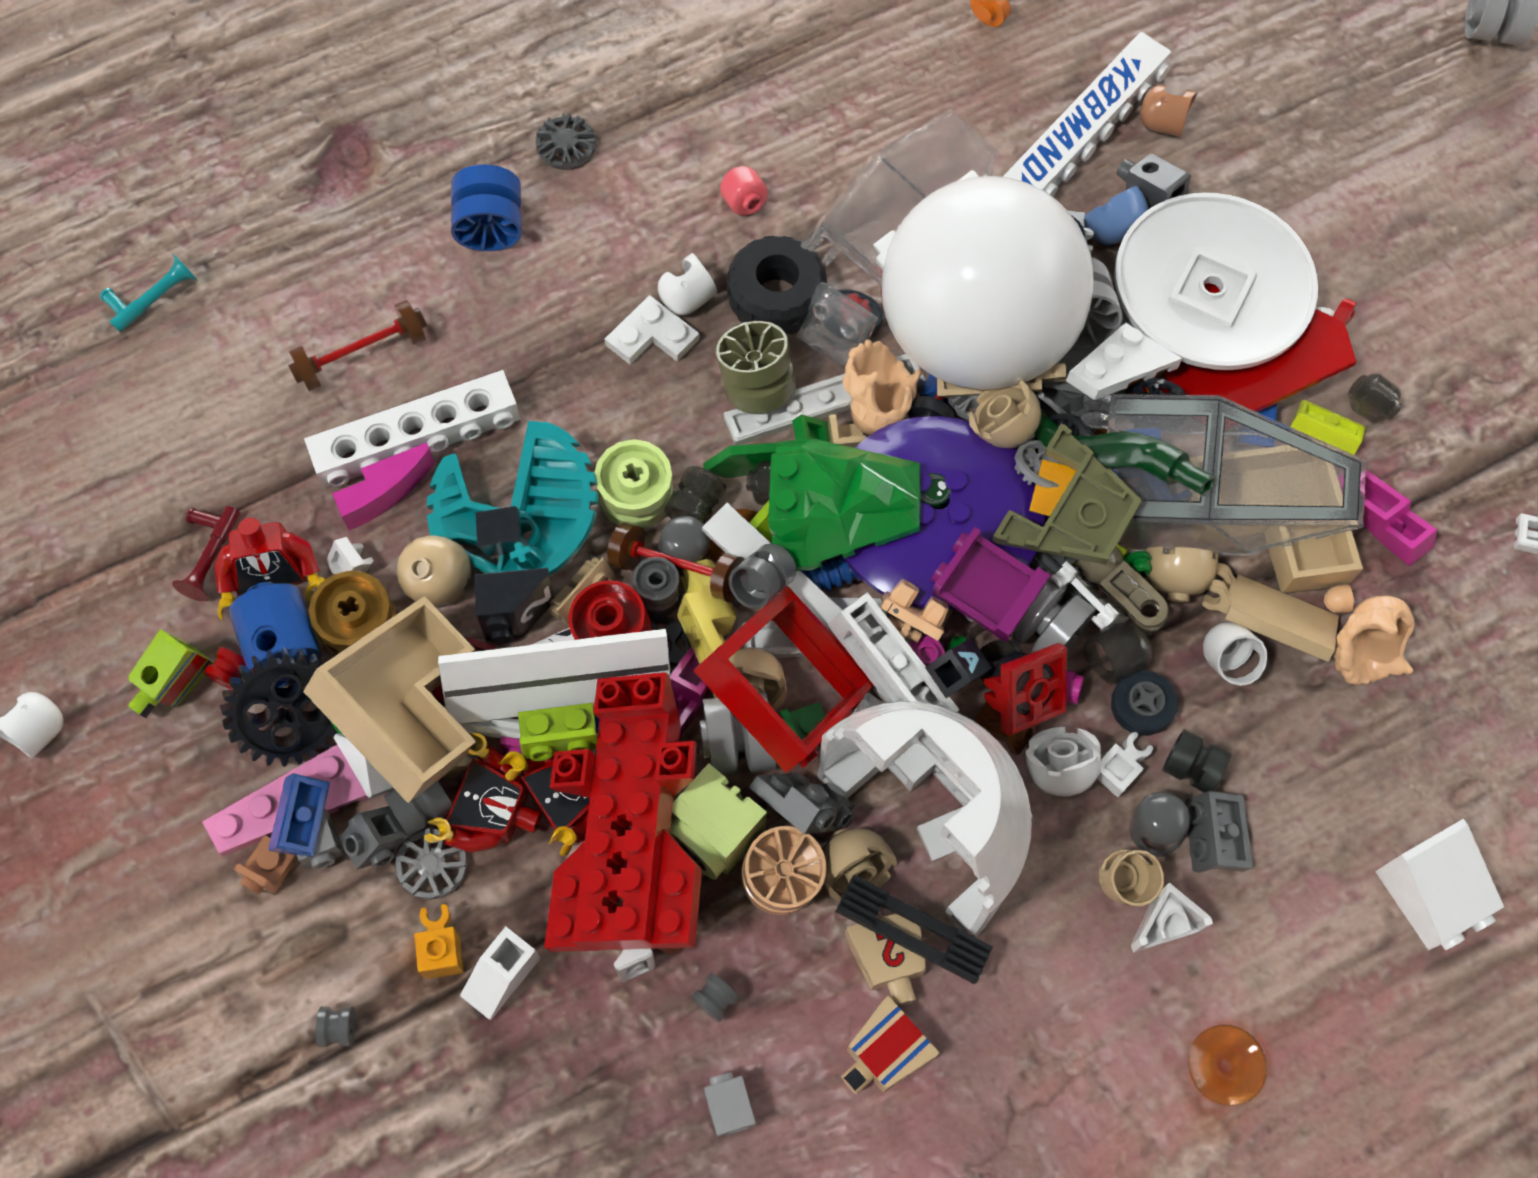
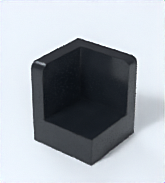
M516 506L475 512L477 547L489 557L510 554L515 551L514 544L517 542H521L524 546L529 545V542L521 535L520 511Z

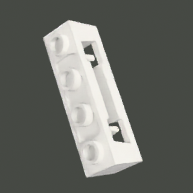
M868 592L842 610L828 624V627L887 703L919 702L944 707L954 712L959 711L950 697H944L925 669L926 666ZM872 616L880 624L879 626L875 627L870 621ZM882 628H883V629L886 631V633H887V634H885L884 636L881 635ZM925 681L928 687H922L920 684ZM931 690L938 700L933 701L927 693Z

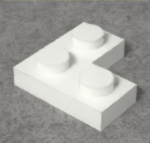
M649 295L605 338V346L631 365L654 343L678 362L700 340L699 332Z

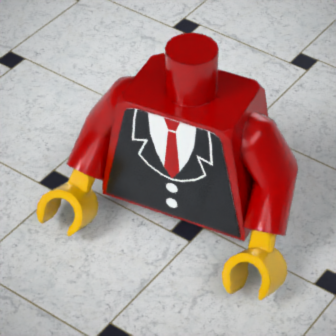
M256 518L242 520L238 525V529L232 530L229 533V544L221 548L214 565L217 592L222 594V598L218 602V617L223 621V608L230 606L237 599L233 597V591H236L238 595H242L250 587L262 582L294 584L306 581L305 576H307L309 583L305 595L308 601H311V596L314 593L312 588H318L320 583L326 579L318 576L317 572L320 571L310 543L292 532H287L280 522L260 524Z
M469 733L476 740L477 746L473 751L470 749L466 755H478V760H471L447 819L436 818L428 821L429 824H434L439 828V835L426 834L424 837L429 843L444 840L448 846L469 853H475L496 848L500 843H509L516 827L535 833L539 827L542 812L525 807L528 793L523 786L522 776L519 774L514 780L506 779V773L513 769V766L510 764L500 765L504 756L493 747L487 746V741L482 734Z
M516 751L507 753L500 762V765L510 764L513 766V769L506 773V779L514 780L520 773L525 774L521 779L526 789L554 829L549 843L553 844L555 841L564 843L559 854L567 856L573 846L585 841L590 798L554 791L550 788L554 755L548 760L533 761L530 758L525 759L522 754Z

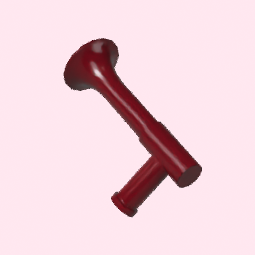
M226 506L221 516L202 512L193 507L188 510L186 514V521L188 523L213 528V531L210 535V540L190 575L184 580L172 582V586L182 595L197 601H206L208 599L207 594L203 590L204 580L219 550L226 542L229 533L240 516V512L234 507Z

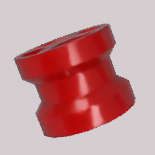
M219 647L215 653L216 660L212 665H208L203 673L217 684L234 690L230 686L228 679L229 677H240L239 666H245L244 659L226 648Z

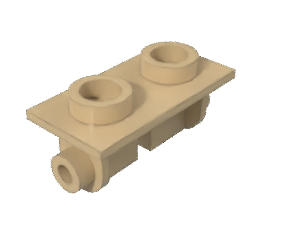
M595 557L591 561L586 560L584 565L571 579L576 587L572 589L565 585L557 596L550 601L549 613L557 619L561 617L568 628V615L571 604L583 589L596 582L617 580L603 557L600 560Z

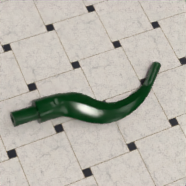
M1041 410V421L1034 434L1047 447L1059 427ZM1131 431L1111 432L1096 436L1071 434L1082 445L1085 444L1094 452L1093 456L1105 468H1140L1168 485L1179 482L1201 496L1207 495L1214 485V476L1189 463L1188 453L1155 437Z

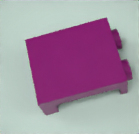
M974 527L969 535L965 532L960 535L952 548V551L956 554L950 563L942 562L931 578L935 582L932 594L1004 642H1007L1047 584L1050 574L1039 567L1034 571L980 535L981 530Z

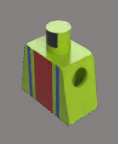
M160 629L128 676V680L140 688L128 706L144 718L149 716L159 702L173 708L177 707L205 677L203 672L206 667L214 662L191 644Z

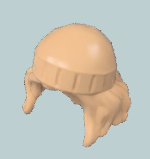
M866 340L864 344L859 343L856 348H852L849 352L843 377L844 388L852 397L850 408L853 423L867 435H871L887 425L906 419L907 412L911 409L912 402L917 396L918 380L923 374L918 369L910 375L904 363L897 361L895 355L890 352L889 347L881 341L872 343L871 340Z
M1388 595L1367 598L1356 606L1346 625L1336 637L1333 654L1335 668L1341 672L1347 683L1354 685L1363 683L1368 685L1369 682H1376L1388 677L1389 674L1402 675L1403 673H1413V668L1404 659L1407 640L1412 634L1415 625L1409 606L1401 599Z

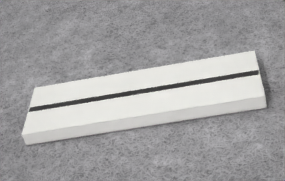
M666 629L438 656L445 707L459 724L518 717V712L591 702H593L594 707L597 679L662 672H666L670 677Z

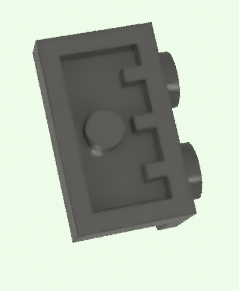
M1208 791L1186 799L1185 805L1190 815L1188 836L1193 872L1202 873L1211 869L1244 872L1253 869L1244 796Z

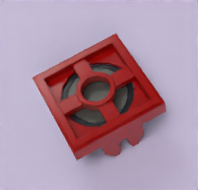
M1056 643L1031 654L1021 651L1012 652L1001 660L991 677L984 679V684L992 690L984 693V698L993 709L1001 713L1002 732L1011 736L1066 712L1067 647Z

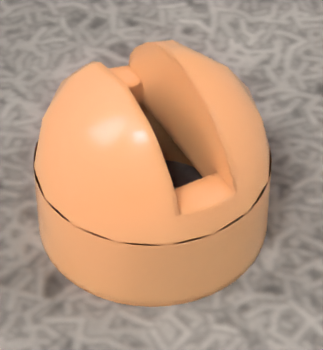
M1336 585L1330 588L1324 596L1326 608L1335 613L1352 612L1354 598L1350 585Z

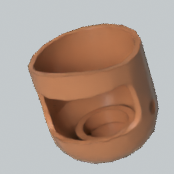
M1166 85L1152 87L1146 93L1141 106L1142 124L1148 130L1181 137L1187 113L1197 96V91L1186 90L1185 95L1177 96L1167 93L1165 90Z

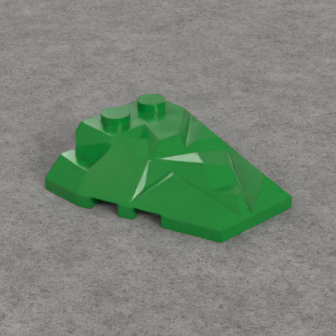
M817 439L780 441L776 447V453L771 455L768 523L772 533V543L783 547L794 559L796 571L814 570L822 567L821 561L841 554L844 558L855 555L854 550L871 543H874L877 547L920 531V462Z

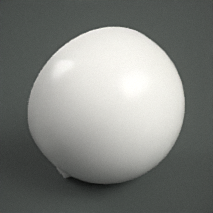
M971 170L958 181L948 184L925 197L898 225L896 232L894 230L890 231L873 244L874 249L879 254L876 257V263L883 270L882 300L890 330L898 344L912 361L923 370L945 382L972 389H1000L1018 385L1022 380L1027 382L1043 374L1058 363L1072 348L1085 325L1091 306L1094 284L1093 264L1087 242L1079 225L1061 203L1047 192L1029 183L1008 177L987 176L986 174L979 177L975 171Z

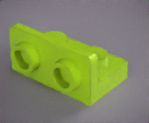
M593 702L518 712L519 741L523 757L525 759L530 758L533 761H544L550 759L554 752L596 750L597 734Z

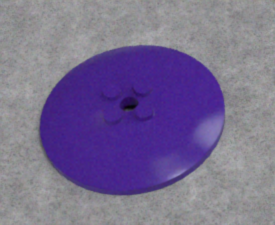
M943 416L915 417L892 423L869 435L855 447L865 451L920 462L921 493L927 492L930 488L931 478L928 473H937L944 476L945 486L951 491L948 506L944 509H935L921 501L919 532L877 547L874 543L855 549V555L844 558L854 573L875 591L884 595L886 590L891 593L899 581L905 579L919 588V592L911 605L924 609L931 596L938 598L932 594L935 582L931 578L942 562L950 563L956 554L952 551L954 544L963 532L969 535L974 527L981 530L980 535L1029 567L1037 551L1001 545L992 541L993 535L1009 510L1042 527L1044 526L1045 515L1029 511L1036 484L1032 482L1031 485H1028V481L1024 482L1022 480L1025 475L1017 474V470L1014 468L1016 466L1014 457L1017 452L1015 448L996 447L981 439L970 427L969 421ZM948 604V610L955 609Z

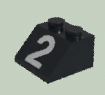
M548 568L474 574L476 616L486 641L505 644L513 641V638H522L551 606L550 601L555 598Z

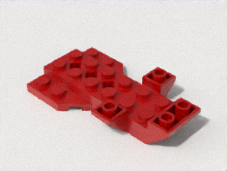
M666 672L597 679L593 714L600 719L596 754L589 749L554 752L550 788L554 791L590 798L585 841L554 871L544 948L550 952L695 947L702 869L670 834L674 796L694 781L697 743L695 741L679 742L681 723L670 677ZM623 901L622 906L619 907L618 904Z

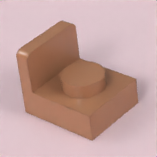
M264 835L246 864L242 866L238 863L234 871L243 877L239 884L259 895L264 889L275 895L298 860L297 855L269 851L271 838Z

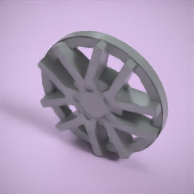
M426 828L404 840L396 855L395 869L400 884L408 893L417 898L433 900L447 896L460 885L467 870V855L465 851L454 847L444 850V840L439 841L436 848H430L431 843L425 840L424 835L434 834L438 836L439 829ZM424 837L423 849L413 844ZM408 848L419 853L416 859L404 856ZM460 853L459 862L447 863L446 857ZM402 862L413 866L404 875L402 872ZM459 869L457 877L452 882L446 870ZM419 873L421 875L420 879L413 887L410 886L407 881ZM443 876L449 886L439 891L435 879ZM429 880L433 892L419 891Z

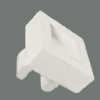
M344 537L334 540L325 563L333 574L345 571L367 572L374 560L372 557L362 559L360 555L364 548L363 544L355 543L352 545L348 538Z

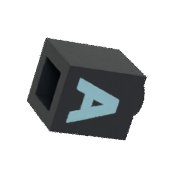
M969 638L947 651L926 666L925 669L944 697L948 698L991 670L992 667L973 639Z

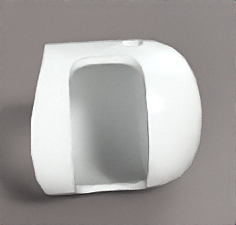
M693 253L682 260L685 271L684 275L677 277L666 272L658 281V293L661 300L671 312L681 316L691 314L717 295L715 283Z
M1223 622L1211 628L1205 636L1203 655L1209 665L1222 678L1231 684L1239 686L1251 684L1260 678L1267 662V649L1263 642L1249 629L1233 622ZM1253 650L1258 652L1260 657L1259 664L1253 672L1240 678H1231L1223 674L1222 671L1234 670L1243 665L1251 656Z
M28 692L19 696L16 699L18 701L16 706L5 716L0 717V737L15 745L31 759L57 736L64 722L59 708L46 696L36 692Z

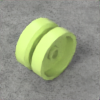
M635 439L618 442L606 449L597 461L595 474L598 482L596 487L599 494L600 509L607 519L616 525L626 522L640 526L642 529L651 527L661 521L671 509L674 496L670 461L663 451L650 442Z

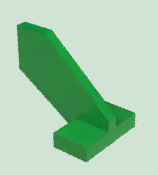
M802 414L792 420L796 440L817 439L830 442L826 421ZM779 442L728 446L703 463L704 473L724 478L770 473L771 455L776 453V447Z

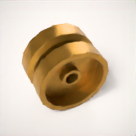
M358 571L337 573L320 583L311 596L308 610L312 627L329 652L334 656L397 615L386 589L379 580L365 572Z

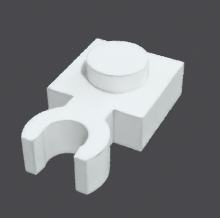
M1137 732L1131 733L1123 741L1121 747L1115 744L1101 759L1100 774L1097 779L1117 797L1124 792L1144 769L1139 763L1143 762L1153 751L1151 745L1144 751H1139L1134 747L1133 741L1139 735Z

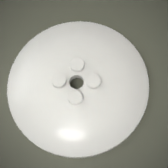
M1192 193L1167 199L1153 206L1130 226L1121 242L1115 261L1114 278L1117 296L1124 313L1134 328L1181 357L1182 362L1202 368L1215 370L1244 369L1266 363L1280 356L1294 345L1304 333L1312 319L1317 304L1318 280L1315 265L1308 249L1297 233L1268 209L1232 195ZM1204 284H1214L1219 288L1220 292H1208Z

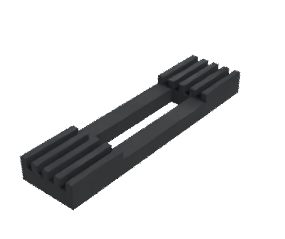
M856 875L852 876L835 912L972 984L978 982L993 946L960 929H954L889 895V892ZM881 906L949 941L950 944L946 953L878 919L877 916Z

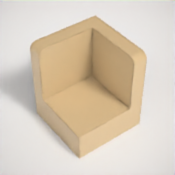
M836 414L829 415L827 428L830 443L855 448L867 437L863 435V432L855 424L837 425Z

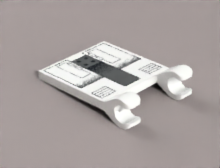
M1065 561L1062 565L1063 567L1050 577L1060 588L1071 583L1100 612L1091 620L1101 630L1111 624L1126 623L1130 619L1096 583L1085 579L1078 568H1074L1068 561Z

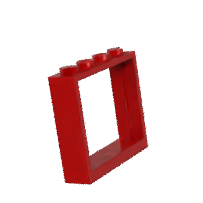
M789 586L778 593L777 596L693 670L785 773L797 764L802 768L806 767L811 760L818 756L820 752L816 747L818 746L821 749L822 735L837 723L852 715L850 710L855 713L867 703L868 699L864 695L874 686L849 652ZM771 620L842 697L802 740L729 661L732 655Z

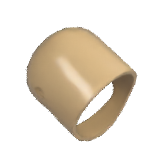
M1119 850L1110 853L1103 860L1099 868L1098 881L1101 890L1109 899L1119 904L1144 906L1152 903L1160 895L1164 885V873L1157 858L1149 852ZM1140 854H1143L1144 856L1148 857L1152 861L1153 865L1148 863Z

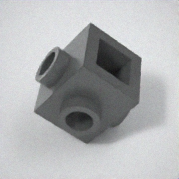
M390 806L364 811L352 817L348 822L349 827L338 839L356 870L371 865L374 868H379L390 862L394 858L393 852L408 836Z

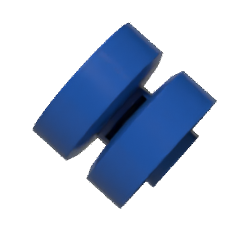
M487 164L466 167L453 176L451 181V205L453 207L451 210V234L454 240L468 249L482 252L500 251L515 245L522 235L520 210L521 183L519 178L508 169Z

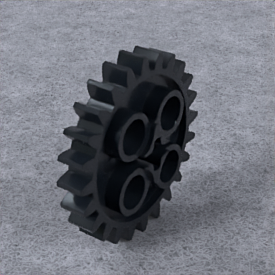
M283 647L278 658H275L273 653L267 650L266 661L261 662L256 656H252L253 668L249 669L243 665L239 666L241 679L229 677V684L234 690H224L222 693L223 699L228 702L220 705L222 715L228 716L222 722L224 730H231L228 733L230 742L239 741L238 749L241 754L251 749L252 761L255 762L263 754L265 755L267 766H270L275 757L280 758L282 766L286 767L289 757L294 756L296 762L302 764L303 753L307 752L314 758L317 756L315 751L317 745L325 749L329 748L326 737H334L338 733L333 728L331 721L319 708L314 711L303 710L307 703L312 702L303 692L305 688L302 690V687L309 683L316 669L320 667L318 666L319 659L316 654L310 656L306 661L302 649H298L294 657H289L286 647ZM282 678L294 679V682L286 688L276 686V683ZM254 704L266 705V708L260 713L248 712V709ZM267 725V727L264 730H259V728L265 727ZM288 727L293 729L287 736L279 737L275 735L281 728Z

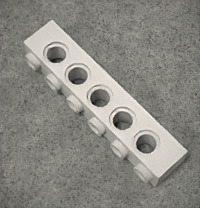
M501 370L304 438L323 488L330 486L338 487L346 484L350 479L363 475L361 468L426 442L431 452H438L444 450L450 444L461 440H473L479 437L481 433L495 428H507L515 421L520 420V415L504 371ZM480 406L487 407L485 410L481 412L474 411L476 408ZM446 418H455L449 423H441ZM414 429H422L415 435H409V432ZM383 440H387V441H388V442H387L385 445H383V446H379V447H378V446H375V445H376L378 442H380V441H383ZM348 452H355L349 458H342Z

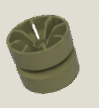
M765 321L745 322L729 329L719 339L716 346V356L727 399L734 408L751 414L767 413L780 408L791 399L796 390V378L788 339L785 332L779 326Z

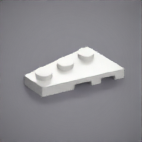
M1124 323L1069 372L1066 382L1096 400L1127 388L1128 384L1140 378L1146 381L1154 378L1157 372L1164 369L1168 372L1178 369L1182 358L1141 333L1138 329Z

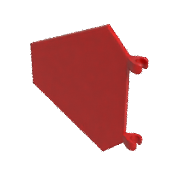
M1211 283L1204 284L1208 292H1220L1216 285ZM1344 298L1333 317L1315 308L1310 323L1297 342L1280 356L1266 363L1244 369L1215 370L1194 366L1181 361L1178 369L1170 372L1165 370L1164 380L1171 381L1180 386L1186 392L1189 399H1219L1246 412L1255 414L1356 365V358L1346 325L1354 318V308L1357 303ZM1163 388V389H1162V392H1164V393L1167 394V393L1169 392V390L1166 389V388ZM1193 416L1207 424V416ZM1226 418L1225 428L1236 422Z

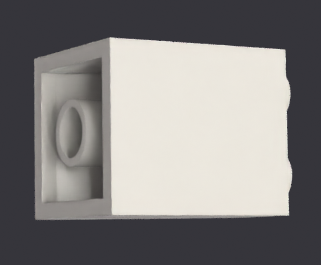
M1464 819L1375 871L1428 951L1439 945H1442L1445 951L1465 940L1462 934L1463 931L1470 927L1475 932L1484 929L1496 921L1492 914L1504 908L1472 832Z

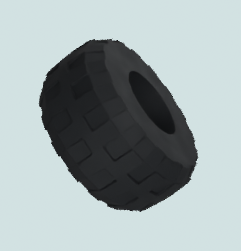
M765 236L764 238L753 240L740 249L730 264L727 277L729 304L741 323L750 321L770 322L779 326L785 334L790 335L812 324L823 308L827 292L826 270L819 255L804 242L787 236ZM776 279L783 280L793 287L786 291L775 292L762 287V284Z

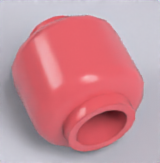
M741 166L731 169L726 173L720 185V193L731 210L738 215L747 216L757 212L765 204L768 197V189L757 172L750 167Z

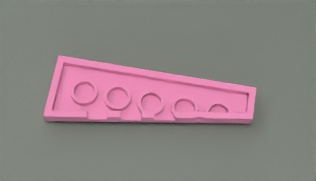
M333 746L204 820L202 823L218 853L221 856H226L259 843L264 835L271 838L284 780L292 773L330 782L324 807L329 814L339 811V808L356 801L368 800L367 794L339 746Z

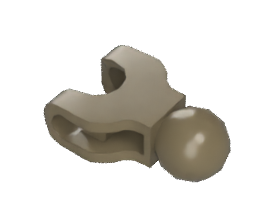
M1117 546L1106 565L1077 559V566L1081 575L1089 582L1100 584V587L1140 629L1146 632H1154L1164 626L1168 613L1165 599L1140 574L1123 561L1122 553ZM1146 605H1153L1159 612L1156 616L1149 618L1143 616L1140 611Z

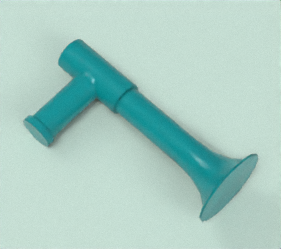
M172 254L174 262L169 272L128 306L119 299L111 288L102 290L99 296L100 299L106 302L117 314L109 322L119 332L128 327L150 305L177 283L186 279L198 281L177 256Z

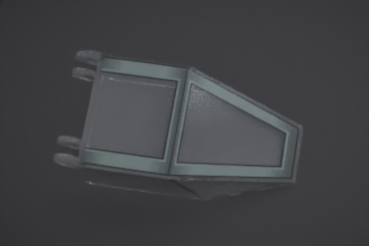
M1109 394L1096 400L1088 395H1085L1083 398L1084 407L1090 410H1110L1109 416L1102 412L1083 413L1081 420L1086 426L1107 429V433L1131 431L1160 439L1188 453L1189 463L1213 475L1215 479L1210 492L1205 496H1201L1179 482L1168 485L1140 468H1110L1142 500L1140 507L1118 543L1126 551H1145V549L1150 547H1163V553H1167V550H1174V547L1210 550L1213 553H1218V555L1251 556L1259 554L1260 550L1279 545L1283 548L1295 545V541L1311 537L1319 539L1363 528L1366 460L1221 396Z

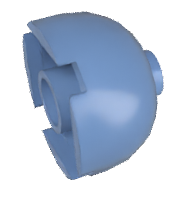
M1139 186L1123 191L1109 199L1110 202L1102 207L1099 205L1084 216V226L1094 232L1092 238L1095 241L1106 246L1121 243L1130 226L1144 212L1149 210L1146 198Z

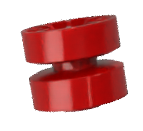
M606 580L589 585L576 596L569 610L568 624L575 640L654 630L638 593L627 584L618 581Z

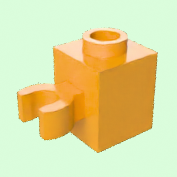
M446 904L441 905L442 915L437 921L429 920V912L426 907L420 909V921L428 931L414 933L418 973L425 980L464 973L460 935L454 927H447L451 921V912Z

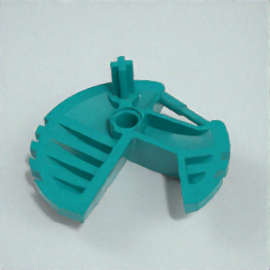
M528 421L511 506H516L520 511L521 535L523 536L524 533L531 530L532 535L527 540L529 542L528 546L517 542L514 544L515 551L510 554L499 555L497 565L465 550L469 556L470 563L484 573L548 568L550 575L565 566L578 553L588 538L597 514L595 510H590V505H597L599 502V494L596 491H591V486L598 485L597 477L594 472L587 471L586 467H593L588 455L574 448L581 446L562 428L550 422ZM454 453L443 457L431 480L430 488L435 490V493L427 496V508L433 509V512L427 515L430 535L449 538L459 545L468 544L477 547L475 512L499 508L470 500L460 467L459 457Z

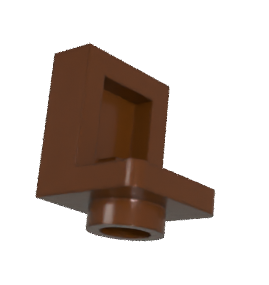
M987 701L973 720L994 738L1005 742L1011 753L1019 755L1025 745L1029 744V740L1034 736L1037 728L1034 725L1011 736L1001 731V713L993 709Z

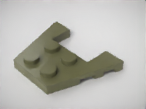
M1061 423L1046 447L1044 455L1074 469L1076 473L1043 527L1009 510L993 535L992 541L1001 545L1106 565L1140 507L1142 500L1110 468L1107 470L1093 456L1094 452L1085 444L1082 445L1071 435L1072 431Z

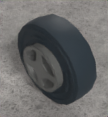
M1139 670L1127 674L1117 683L1111 695V710L1115 720L1123 729L1131 733L1137 732L1142 736H1149L1160 733L1171 724L1177 712V695L1173 686L1165 677L1153 671ZM1140 706L1147 707L1148 710L1143 709V708H1141Z

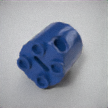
M272 582L258 583L250 587L245 594L239 596L230 605L228 612L247 668L251 669L254 667L252 656H256L263 662L266 661V651L270 650L274 657L278 658L283 647H286L289 657H294L298 649H302L306 661L310 656L316 654L319 659L318 666L322 664L321 650L311 625L302 593L297 586L274 584ZM290 678L280 679L276 686L279 688L286 686L290 682Z

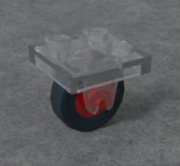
M823 281L814 291L808 308V314L797 338L845 369L850 350L856 348L859 343L864 344L866 340L873 338L880 329L883 322V311L879 304L870 296L851 289L836 290Z

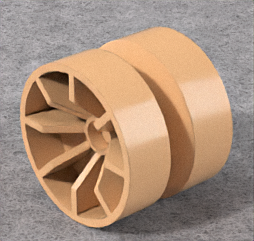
M791 826L771 828L759 835L751 844L741 867V884L745 895L755 907L773 915H788L804 908L819 892L826 876V859L819 843L810 834H803L796 827Z

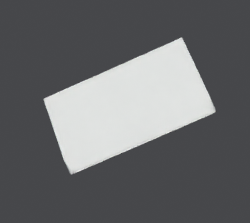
M651 949L623 950L614 962L619 980L623 983L656 967Z

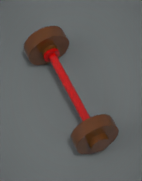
M407 299L394 305L399 317L393 320L394 325L318 359L315 355L308 358L302 346L290 350L289 353L294 363L288 366L296 383L304 381L309 392L321 387L316 373L322 371L321 366L398 332L400 336L407 334L413 345L426 340L422 328L426 327L427 324L420 309H413Z
M624 522L618 525L612 533L607 550V557L611 566L630 570L638 563L641 556L664 558L676 567L709 576L711 578L710 591L714 598L725 602H732L736 599L729 586V576L732 570L745 560L743 557L725 553L719 558L714 568L645 548L644 532L640 526Z

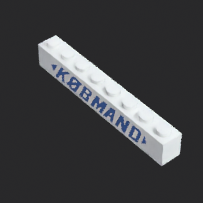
M1140 32L1003 177L1029 183L1053 197L1058 189V185L1062 181H1069L1074 175L1081 160L1086 162L1092 156L1096 149V144L1100 140L1105 142L1115 128V124L1119 120L1123 122L1127 119L1137 100L1139 102L1144 100L1146 93L1152 88L1151 85L1155 81L1160 83L1170 69L1167 63L1172 51L1145 33Z

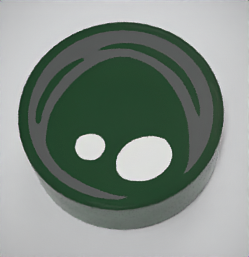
M928 473L931 478V485L927 492L921 493V501L935 509H941L948 503L951 491L945 486L944 476L937 473Z

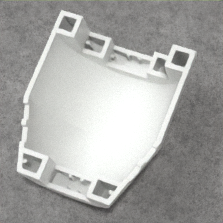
M894 702L869 707L843 719L822 735L817 777L824 784L829 782L839 786L845 791V798L848 799L878 771L883 772L886 768L910 792L932 773L964 806L944 824L940 835L973 869L974 875L978 880L951 903L944 914L958 929L976 938L987 926L1015 885L1028 855L1032 826L1031 809L1023 779L1015 763L1002 745L984 728L971 719L944 707L919 702Z

